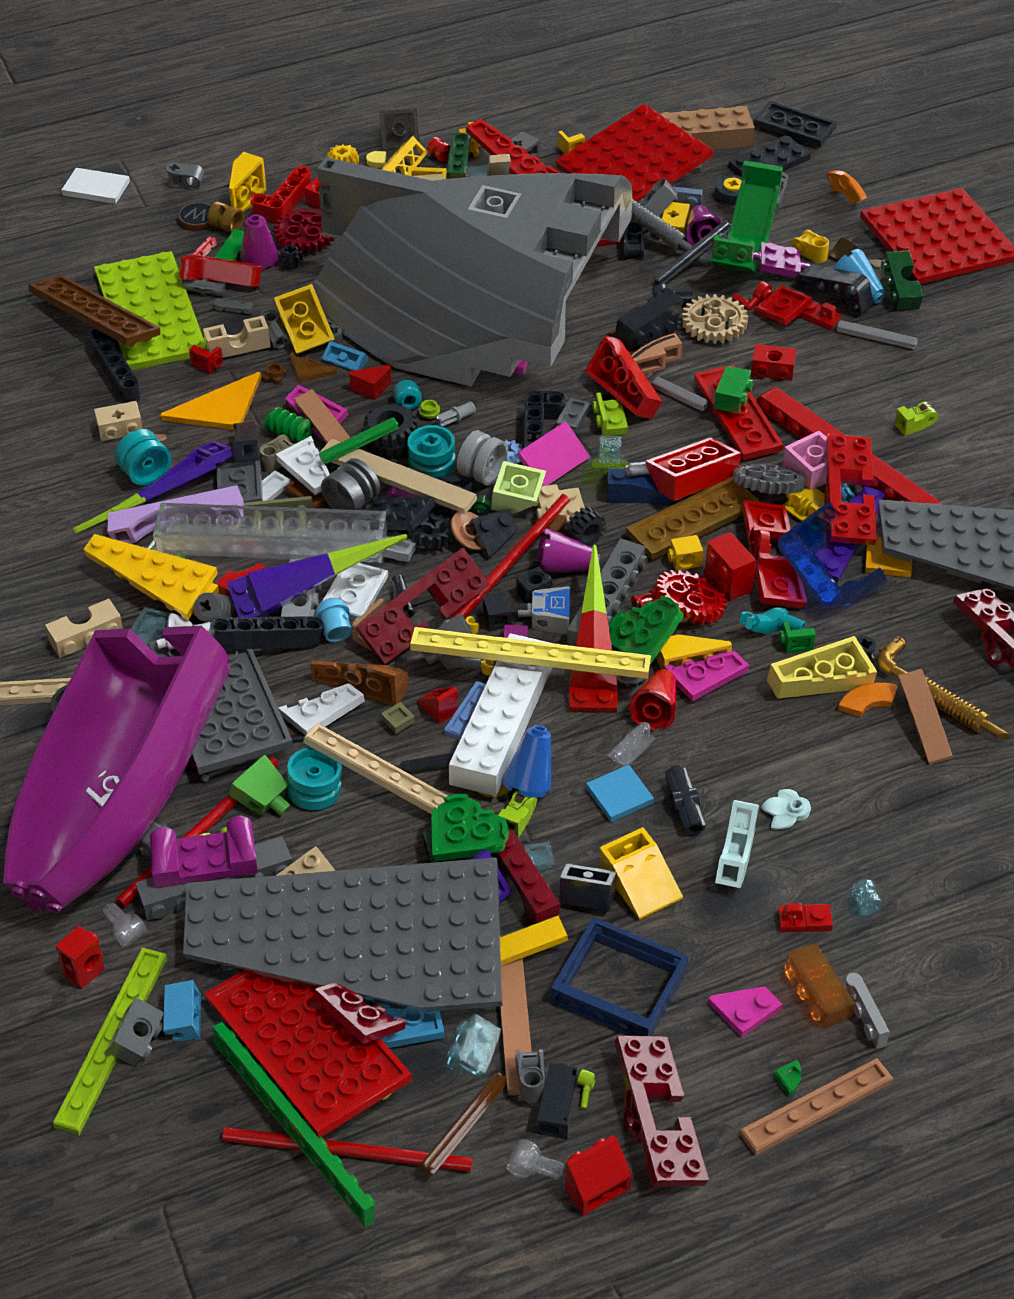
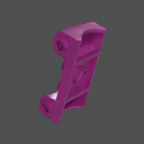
M236 816L226 823L227 832L176 839L175 831L167 827H159L150 833V848L155 888L258 873L252 821L247 817Z

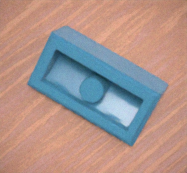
M329 341L322 360L354 371L360 370L368 362L369 357L363 352Z

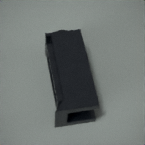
M255 421L233 423L235 462L260 460Z
M550 1063L537 1123H539L537 1134L568 1140L567 1122L577 1082V1067H571L565 1063Z

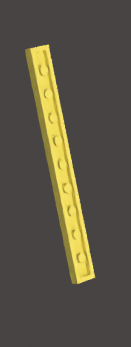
M419 627L414 628L410 643L411 650L643 679H648L651 655Z

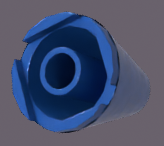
M534 725L526 730L503 775L502 782L508 790L512 791V787L519 790V795L527 797H544L546 792L550 793L551 734L547 731V728Z

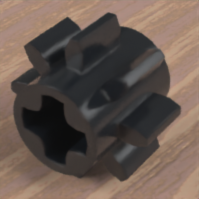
M286 245L283 249H280V254L278 255L279 263H283V268L288 270L296 269L301 265L303 253L298 251V247L294 245Z

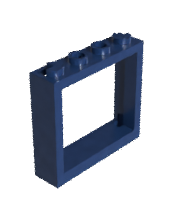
M593 917L551 987V1003L628 1036H652L687 972L688 956L679 953L678 950L664 947L654 940H647L635 935L632 931L620 929L609 922H603ZM596 941L673 973L649 1018H645L570 986Z

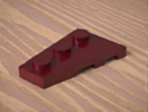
M337 982L316 988L313 998L362 1044L405 1029L406 1020L401 1017H397L396 1020L386 1015V1009L379 1005L371 1007L362 1002V996Z

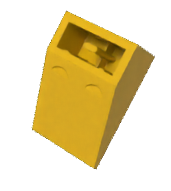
M643 827L600 847L599 867L604 870L616 871V889L639 920L683 899L657 844Z

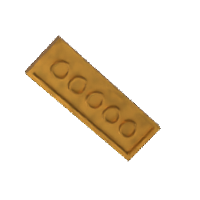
M733 477L626 527V534L634 543L645 546V554L653 560L667 553L671 546V539L697 535L699 538L742 517L741 505L744 500L760 501L746 488L738 486V483H734Z

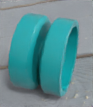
M426 425L414 430L408 437L409 468L433 478L449 475L455 468V437L451 431L437 425Z
M138 429L127 434L119 442L115 450V461L133 483L137 485H150L169 470L171 454L153 432L147 429Z
M312 747L303 748L295 752L289 758L287 764V793L290 800L295 805L309 810L325 809L333 805L339 799L341 792V763Z

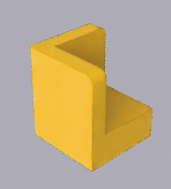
M562 131L558 132L557 147L564 154L585 142V136L582 133L568 138Z

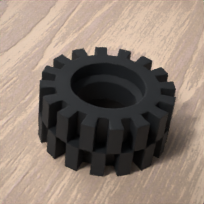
M586 506V508H580V512L575 511L574 517H569L570 522L565 524L567 528H564V536L591 547L593 542L597 543L599 541L598 537L603 536L602 531L606 529V521L594 508Z

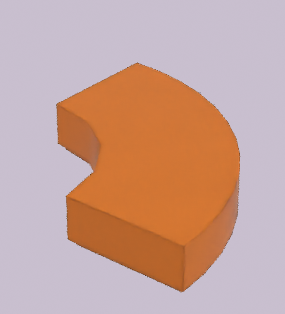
M839 170L826 173L832 191L843 193L850 204L867 198L861 186L849 174Z
M870 683L859 686L843 697L838 711L862 717L865 711L872 707H891L898 690V685Z

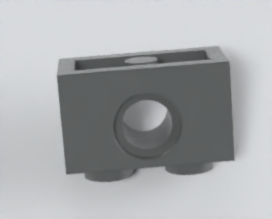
M136 997L127 1007L106 1052L132 1066H135L141 1059L145 1061L153 1047L149 1044L152 1037L156 1038L163 1027V1023L160 1020L164 1012ZM133 1029L139 1031L141 1037L137 1036L134 1033Z

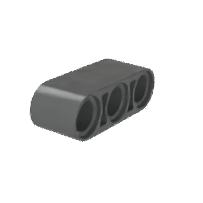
M662 178L651 187V190L638 204L640 203L641 206H644V208H647L659 217L677 197V192L665 178Z

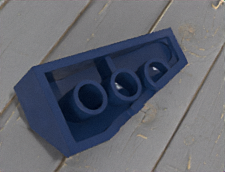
M607 469V503L676 504L695 495L690 494L682 497L680 500H671L658 491L651 474L628 476L625 469Z

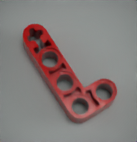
M307 166L296 167L272 196L263 193L251 195V215L262 216L266 222L276 224V220H281V215L286 216V212L291 213L305 197L304 188L312 182L310 168Z
M185 255L180 257L179 278L187 280L201 278L246 286H260L262 266L207 256Z

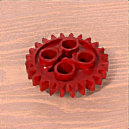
M670 570L669 573L664 572L663 575H659L654 586V595H657L656 600L661 599L660 596L670 597L683 613V621H686L688 618L693 624L696 620L701 625L704 624V621L711 624L712 621L717 622L718 619H721L727 608V599L724 598V593L719 592L720 588L713 587L714 582H706V577L698 578L697 573L693 576L689 571L683 574L681 570H678L677 573Z

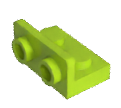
M596 393V401L592 402L593 413H597L596 425L597 428H601L602 436L628 434V426L622 403L618 399L602 401L601 393Z

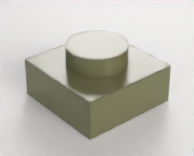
M401 702L381 713L382 720L395 734L415 723V716Z

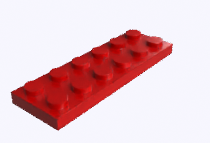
M726 366L694 373V381L708 401L736 450L741 453L742 460L783 451L782 441L750 392H747V403L741 407L739 414L714 408L715 392Z

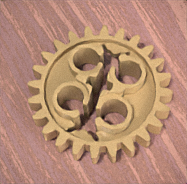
M716 294L713 295V298L706 295L705 299L698 296V301L692 299L691 304L687 303L686 308H683L682 327L686 328V333L691 332V337L698 336V341L704 338L705 343L712 340L716 344L717 340H720L723 344L725 339L732 342V337L738 339L739 334L743 335L744 330L747 329V310H744V305H739V301L732 302V297L726 300L724 295L720 298H717ZM702 308L705 309L704 316H701ZM725 322H729L728 330L725 329Z

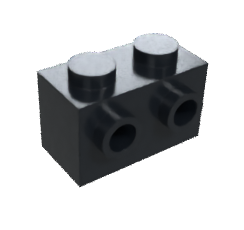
M566 863L560 876L559 903L574 907L593 908L598 911H610L615 899L616 871Z

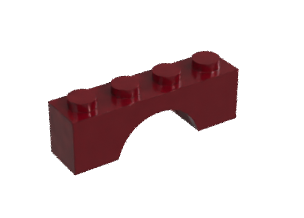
M513 830L509 831L505 849L499 853H490L492 858H497L499 871L502 875L507 874L513 881L521 897L524 912L532 925L556 916L560 918L559 901Z

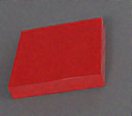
M781 285L756 306L755 311L756 314L786 326L813 302L812 297Z

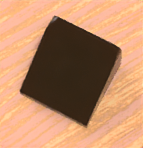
M841 237L828 254V257L838 262L844 255L847 257L852 255L851 251L857 249V244Z

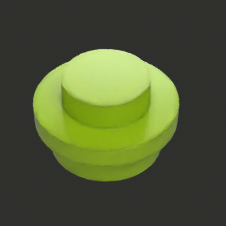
M425 400L419 407V414L423 418L433 419L440 414V407L434 400Z

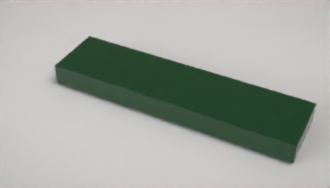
M452 133L446 173L447 179L466 177L471 136L467 133Z

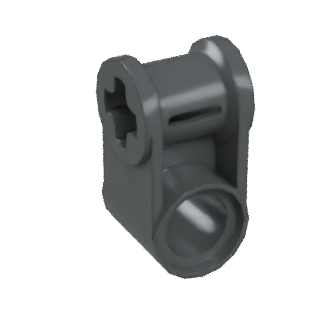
M170 163L166 166V172L168 173L167 185L169 187L192 190L200 187L204 171L199 165Z
M543 1048L538 1049L537 1052L526 1053L515 1050L516 1073L519 1079L521 1098L528 1103L539 1102L542 1100L545 1087Z

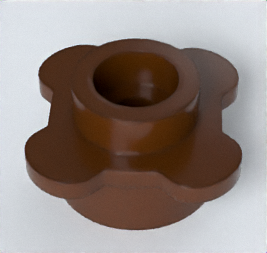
M270 363L266 367V373L263 374V378L265 380L270 379L273 382H281L283 375L287 373V369L279 363Z

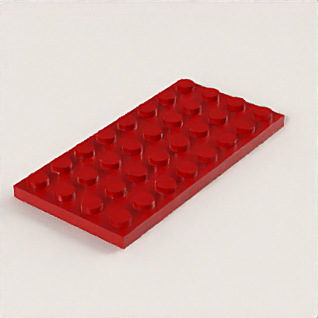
M244 970L204 993L206 1001L228 1028L235 1032L238 1040L244 1047L248 1048L255 1061L264 1068L268 1077L277 1084L281 1093L292 1103L295 1110L308 1123L317 1137L324 1136L412 1081L411 1073L380 1038L362 1044L313 998L314 991L319 986L297 981L295 983L258 975L254 971Z

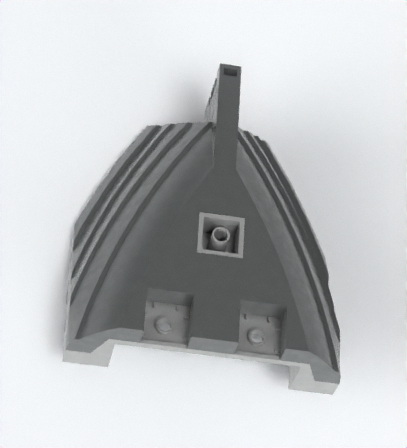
M325 157L317 168L318 182L322 183L319 188L320 209L325 210L321 215L322 235L340 240L314 281L313 288L325 316L341 327L342 333L397 369L472 387L481 370L511 377L520 360L551 367L565 342L566 299L600 238L609 241H620L632 216V185L622 175L567 173L491 175L431 181Z

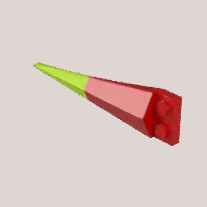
M594 544L576 647L612 651L597 548ZM572 670L569 712L617 713L616 675Z

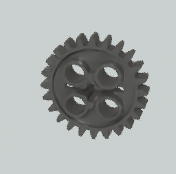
M743 464V466L735 468L733 474L734 483H738V486L751 488V491L759 490V492L767 494H788L789 492L795 494V492L803 490L805 477L800 472H794L793 469L787 470L786 467L779 468V466L772 464H750V466Z

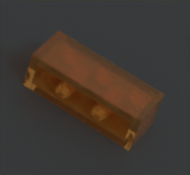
M816 942L789 952L786 965L784 966L785 973L790 980L793 979L800 998L806 1000L810 1006L814 1020L819 1021L823 1029L851 1019L855 1003Z

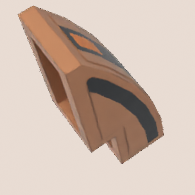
M676 333L650 342L631 356L643 374L663 370L666 368L667 362L681 359L682 342Z

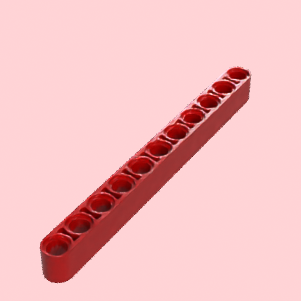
M777 387L771 388L756 399L764 414L800 439L817 431H820L826 437L827 434L845 435ZM872 454L873 483L872 486L867 487L886 492V500L941 504L938 499Z

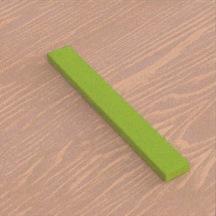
M142 947L53 1121L55 1129L80 1135L118 1059L106 1052V1049L130 1003L136 997L144 1002L147 1001L167 961L165 953Z

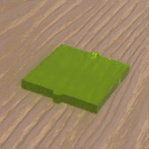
M591 458L592 468L625 469L626 465H628L626 459Z

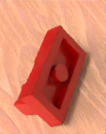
M812 301L813 303L797 316L828 330H832L841 320V314L836 312V306L826 302L820 305Z
M786 903L785 906H778L780 933L832 931L833 922L830 904L801 905V903Z

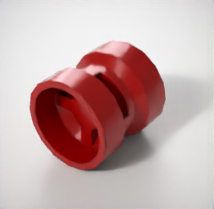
M438 137L431 139L427 146L428 154L436 157L441 162L448 161L450 145L444 143Z

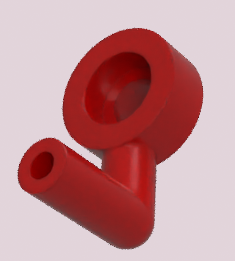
M761 282L755 288L753 297L749 301L737 293L732 296V301H739V305H744V308L750 311L758 302L761 303L772 294V286L766 282Z

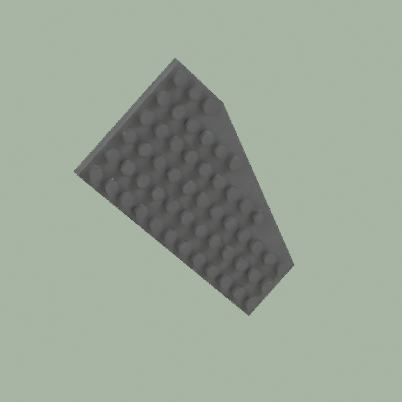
M892 500L878 501L877 510L883 554L911 562L912 559L946 569L948 574L980 584L982 581L1014 590V510Z
M497 858L187 883L183 954L188 959L214 965L219 963L254 971L258 975L293 983L297 981L322 987L337 982L359 994L363 999L371 1001L376 999L415 1008V1011L419 1012L503 1006Z

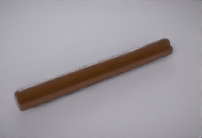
M497 1072L491 1077L422 1161L421 1169L424 1172L433 1175L507 1085L505 1075Z

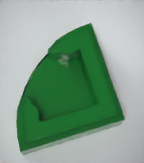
M798 1060L774 1071L775 1079L788 1097L800 1085L801 1066Z

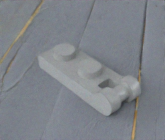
M850 973L846 977L844 997L853 1002L854 1013L857 1018H861L868 1040L873 1041L876 1049L885 1047L889 1030L862 977L857 973Z

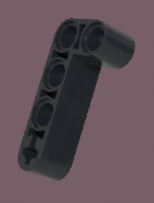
M809 265L795 277V283L801 290L845 298L847 311L854 317L861 316L873 305L870 282L863 274Z
M530 391L525 395L524 448L544 436V420H556L559 418L565 408V395L562 392Z

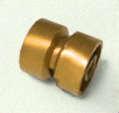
M214 202L208 212V224L232 233L234 229H241L244 222V212L241 209L229 207L220 202Z

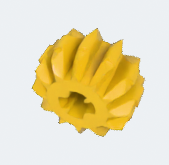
M336 145L335 148L332 147L327 152V158L354 164L359 162L356 148H352L351 145Z

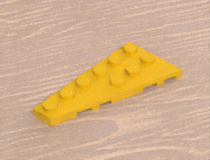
M96 534L93 535L84 548L86 557L104 568H110L119 578L124 577L129 581L130 585L154 600H160L166 604V608L172 612L174 610L177 611L186 621L189 620L194 612V603L197 597L208 590L218 574L217 567Z

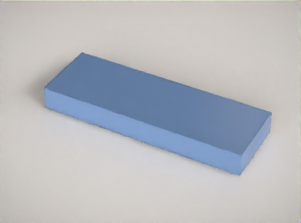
M479 681L475 682L445 727V735L461 740L486 684Z

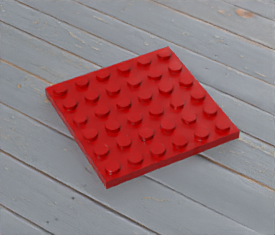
M643 104L590 139L579 144L576 148L555 160L556 166L567 174L622 175L632 185V199L639 202L657 181L665 178L672 184L713 157L714 152L713 149L646 104Z
M963 188L862 210L860 213V218L889 252L910 251L914 264L910 278L913 281H919L920 284L1014 262V245Z

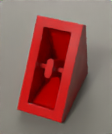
M390 365L349 371L350 389L376 400L391 384Z
M456 686L434 689L418 699L417 702L441 724L452 717L457 711L458 690Z

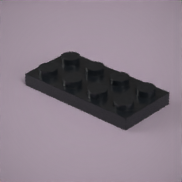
M769 101L754 118L753 125L764 130L776 132L779 135H788L795 140L821 147L836 129L837 122Z
M786 135L729 160L728 167L740 177H742L744 161L780 166L785 171L810 160L811 153Z

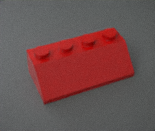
M710 437L646 460V466L658 491L671 500H680L682 497L696 494L698 491L710 488L733 477L735 468L740 466L741 453Z

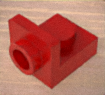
M196 345L189 349L191 365L209 374L223 364L222 349L218 346L211 352Z

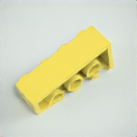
M855 636L771 664L767 682L779 699L851 691L859 686L874 683L877 671Z

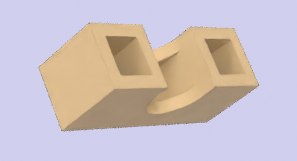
M264 316L243 320V330L236 335H228L223 324L204 328L203 332L207 351L211 352L218 346L222 349V356L224 358L269 348V329Z
M110 599L88 607L90 620L84 624H73L65 616L45 625L48 640L59 658L87 647L95 630L123 629L121 616Z

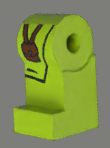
M922 402L910 409L903 406L897 408L894 425L906 436L933 425L938 420L939 414L928 402Z
M519 790L514 793L506 809H502L499 813V816L504 817L507 823L515 825V829L509 827L508 829L509 831L513 830L517 838L520 837L531 819L537 804V797L519 795Z

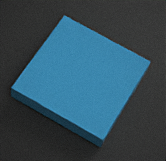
M630 765L586 783V789L610 822L654 804V797Z

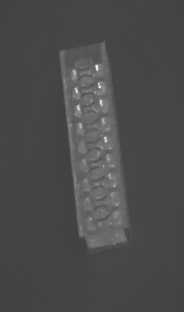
M160 503L153 537L156 551L166 554L302 560L386 539L387 521L386 511ZM384 551L362 562L383 563Z

